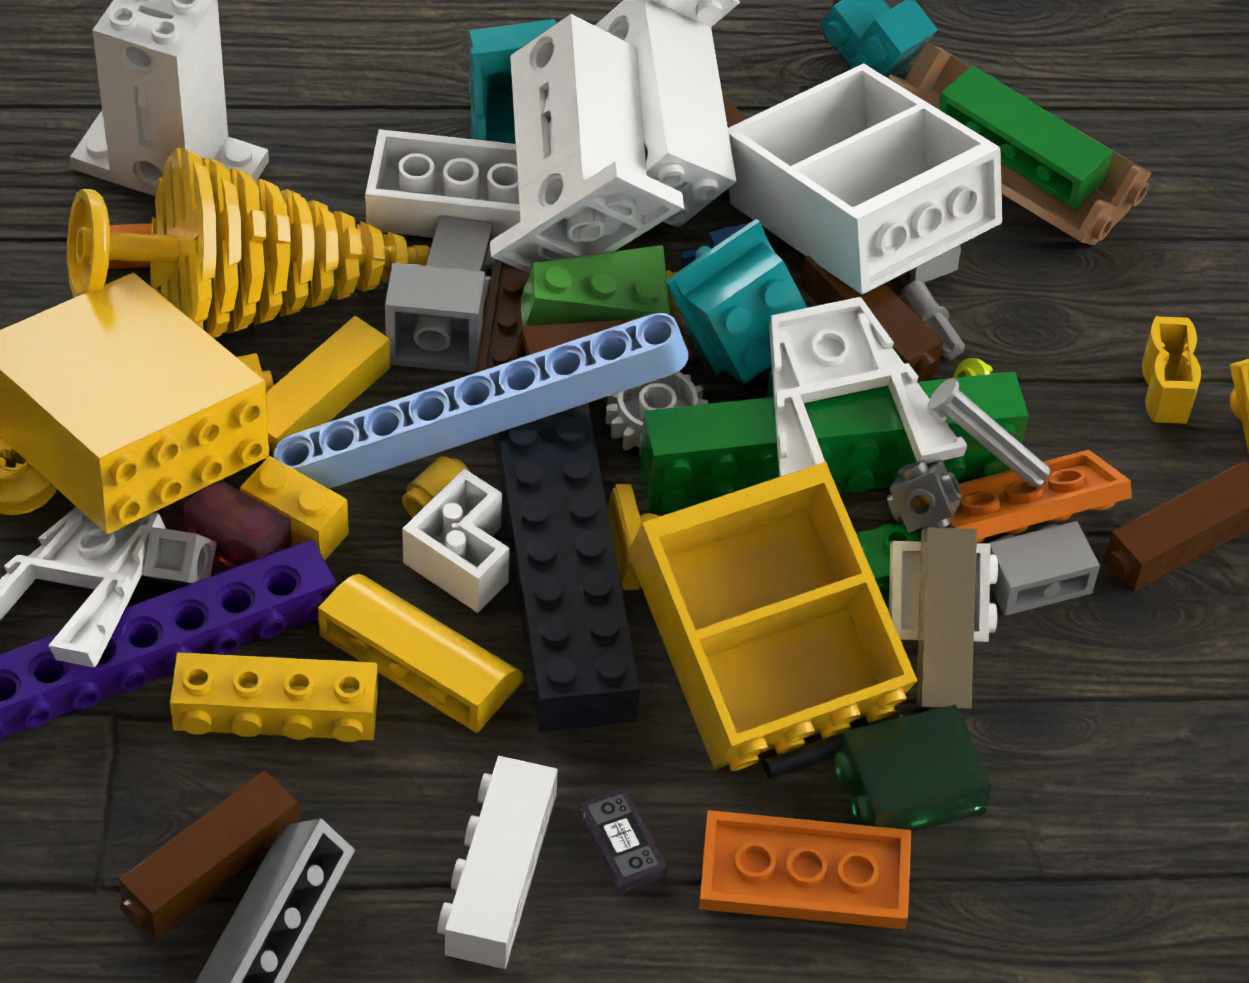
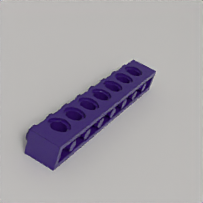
M311 539L125 608L98 662L104 664L96 665L95 668L56 660L49 644L58 633L1 654L0 699H9L0 701V740L28 727L42 726L57 716L76 709H87L102 699L124 691L137 690L147 682L168 674H174L177 653L229 655L242 646L261 639L274 638L283 631L306 622L319 621L318 607L337 588V584L314 540Z

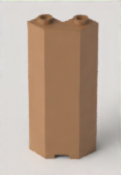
M926 42L905 80L892 75L888 79L939 109L941 92L971 66L942 48ZM1103 145L1113 152L1106 182L1076 210H1073L1002 164L1001 190L1002 194L1080 242L1095 245L1107 236L1110 230L1129 212L1132 205L1137 206L1143 200L1149 189L1147 180L1151 173Z

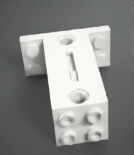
M113 0L92 30L102 111L70 156L71 169L156 196L159 178H163V166L167 157L171 156V151L176 147H183L197 153L202 159L204 157L207 159L211 158L223 163L228 170L234 168L248 173L256 181L269 162L268 149L228 137L218 1Z
M623 0L595 25L635 46L637 49L647 176L683 193L684 209L663 221L677 228L737 182L711 27L740 3L739 0Z
M570 14L510 56L520 222L490 241L491 257L530 273L535 262L614 252L684 209L682 192L647 176L637 49L635 46Z

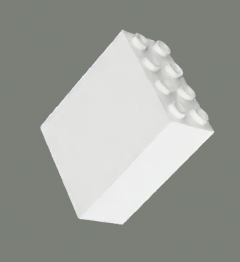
M865 64L859 65L728 128L737 181L729 187L730 204L751 219H758L764 228L806 257L810 256L819 266L861 295L1002 223L1000 147Z

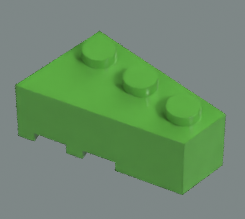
M663 245L533 263L521 296L522 326L632 320L656 313L670 315L668 291L665 282L666 270Z

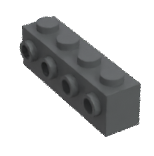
M321 818L282 826L195 983H284L355 849Z

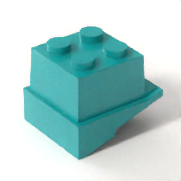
M555 19L469 31V94L471 99L472 139L516 144L510 56L556 25Z
M755 219L712 249L708 246L700 247L696 252L695 261L665 280L683 321L684 330L693 341L694 352L697 358L716 375L724 370L743 384H746L772 366L769 332L771 315L807 308L784 261L775 254L758 219Z

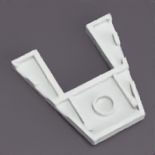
M861 297L771 315L769 332L779 477L825 462L804 403L887 385L917 461L925 460L926 464L964 456L967 448L966 442L962 437H956L946 423L947 416L942 410L934 412L929 408L928 403L930 399L917 383V374L909 363L904 364L892 348L894 342Z
M75 507L38 538L41 543L39 548L29 556L16 555L4 565L7 574L0 579V620L35 579L95 589L49 644L56 660L95 668L143 574L151 527L165 529L159 513L153 512L112 533L106 534L78 507Z

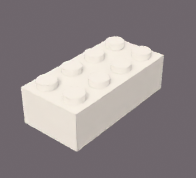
M379 129L365 193L366 223L375 226L384 233L389 231L395 234L434 238L439 217L444 215L493 223V239L520 222L516 144Z

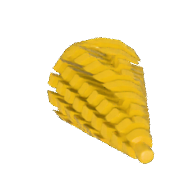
M176 147L171 151V156L167 157L163 166V178H159L155 196L156 218L152 217L151 234L111 233L108 211L103 197L92 189H81L76 193L68 223L67 268L69 284L75 298L85 293L98 292L104 288L109 261L150 262L151 287L215 339L225 332L231 334L243 330L252 322H254L255 326L273 320L278 312H280V317L300 312L304 304L305 308H313L325 304L329 297L336 300L349 297L351 293H354L355 288L363 292L375 289L379 285L381 278L383 282L389 284L393 263L426 266L431 248L427 245L407 247L404 237L387 231V235L384 234L383 236L382 232L375 226L360 221L361 225L357 224L356 228L355 217L341 211H334L333 215L332 212L328 211V206L315 200L306 201L300 194L288 189L280 192L278 186L260 178L254 181L248 173L234 168L228 170L219 161L205 157L202 159V157L191 150Z

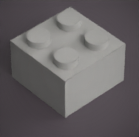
M393 263L385 302L386 336L390 338V365L476 373L484 323L485 272L423 266L419 264Z

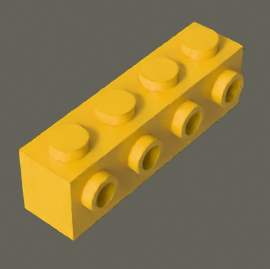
M177 653L170 699L173 730L185 731L195 735L208 732L235 733L242 737L275 735L286 736L295 740H302L308 737L335 738L343 742L374 740L378 701V663Z

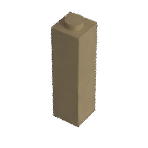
M927 527L921 530L916 707H928V717L958 718V709H972L977 529Z

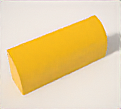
M355 574L347 578L318 607L319 635L361 662L378 663V672L475 733H478L524 681L523 673L517 668L362 574Z

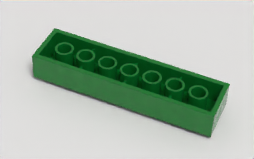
M1016 372L955 378L959 382L958 390L1017 441L1021 444L1023 443L1029 414ZM947 379L917 383L930 399L934 391ZM888 385L804 403L822 455L839 493H860L869 489L891 487L901 468L917 462ZM774 397L645 410L639 470L648 512L673 513L778 478L779 464ZM946 414L948 426L956 437H962L967 445L964 456L942 460L947 473L952 472L958 481L960 479L987 477L1011 470Z

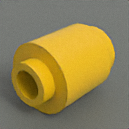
M445 456L438 457L407 485V493L402 497V503L409 515L414 518L463 469L469 471L466 465L456 458L450 459Z

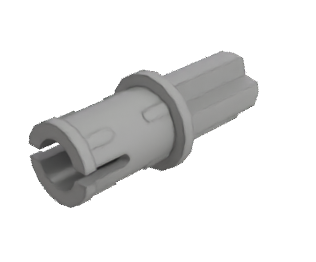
M914 281L906 285L902 289V295H899V298L943 341L941 355L945 360L955 359L957 355L963 353L965 344L949 323L948 310L936 303L924 282Z

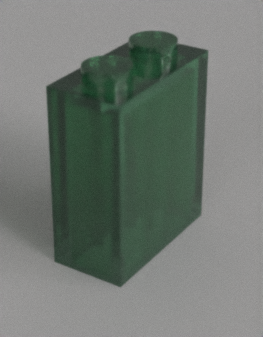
M956 705L843 731L840 751L834 755L837 775L842 783L848 782L853 794L851 796V806L854 817L859 825L865 824V826L906 829L913 832L986 813L992 786Z

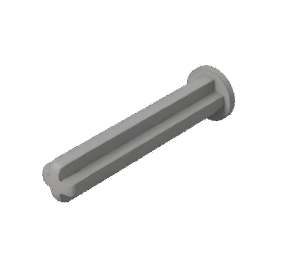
M955 378L947 379L934 391L928 403L932 411L942 410L1030 486L1037 488L1042 485L1050 474L1049 467L958 390L959 382Z

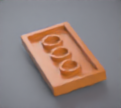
M1090 450L1043 461L1049 467L1050 474L1042 485L1037 488L1030 486L1012 470L958 484L961 491L960 504L953 517L949 518L951 523L944 528L977 529V543L983 542L985 537L1000 533H1021L1027 530L1030 525L1045 521H1065L1071 518L1074 513L1089 509L1106 510L1113 507L1115 502L1132 498L1131 480ZM918 495L921 507L929 504L926 497Z
M708 810L699 909L906 930L909 906L911 830Z

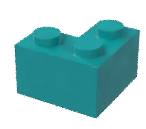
M842 0L831 8L819 24L828 42L838 49L849 63L851 69L865 64L886 78H889L890 75L895 76L906 69L925 46L926 42L938 30L915 0H905L892 9L884 0Z

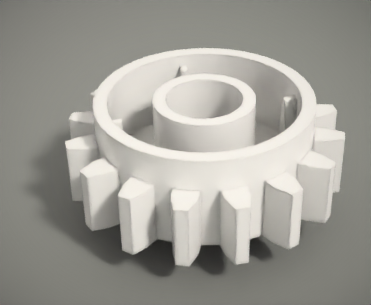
M677 372L673 375L608 396L606 424L611 425L610 436L612 439L623 437L622 448L626 451L634 446L639 447L640 455L644 411L708 404V400L702 399L703 388L701 386H694L690 375Z

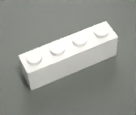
M498 756L493 774L484 773L478 793V803L483 804L479 817L471 815L465 835L464 844L470 847L467 859H457L452 876L451 889L457 890L453 904L446 902L443 904L439 917L437 933L445 935L446 956L506 969L555 802L558 769Z

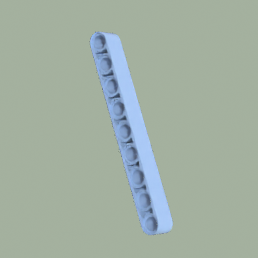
M664 313L651 314L292 434L277 444L273 458L324 487L331 489L673 375L686 365L688 350L679 327L672 316Z

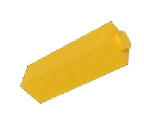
M354 316L266 392L269 456L274 457V450L282 439L330 422L390 369V338L357 316Z

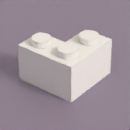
M463 469L402 528L403 563L477 613L509 582V547L492 537L501 528L502 493L466 469Z

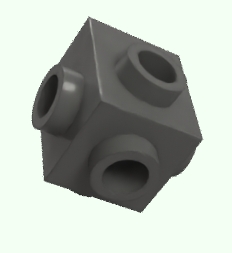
M921 460L901 468L898 471L899 475L890 487L891 494L887 496L889 508L894 519L897 522L903 521L908 533L920 528L922 530L927 527L944 528L951 523L949 518L953 517L960 504L959 499H961V491L952 472L947 473L942 460L926 464L925 460ZM917 496L926 497L929 504L921 507Z

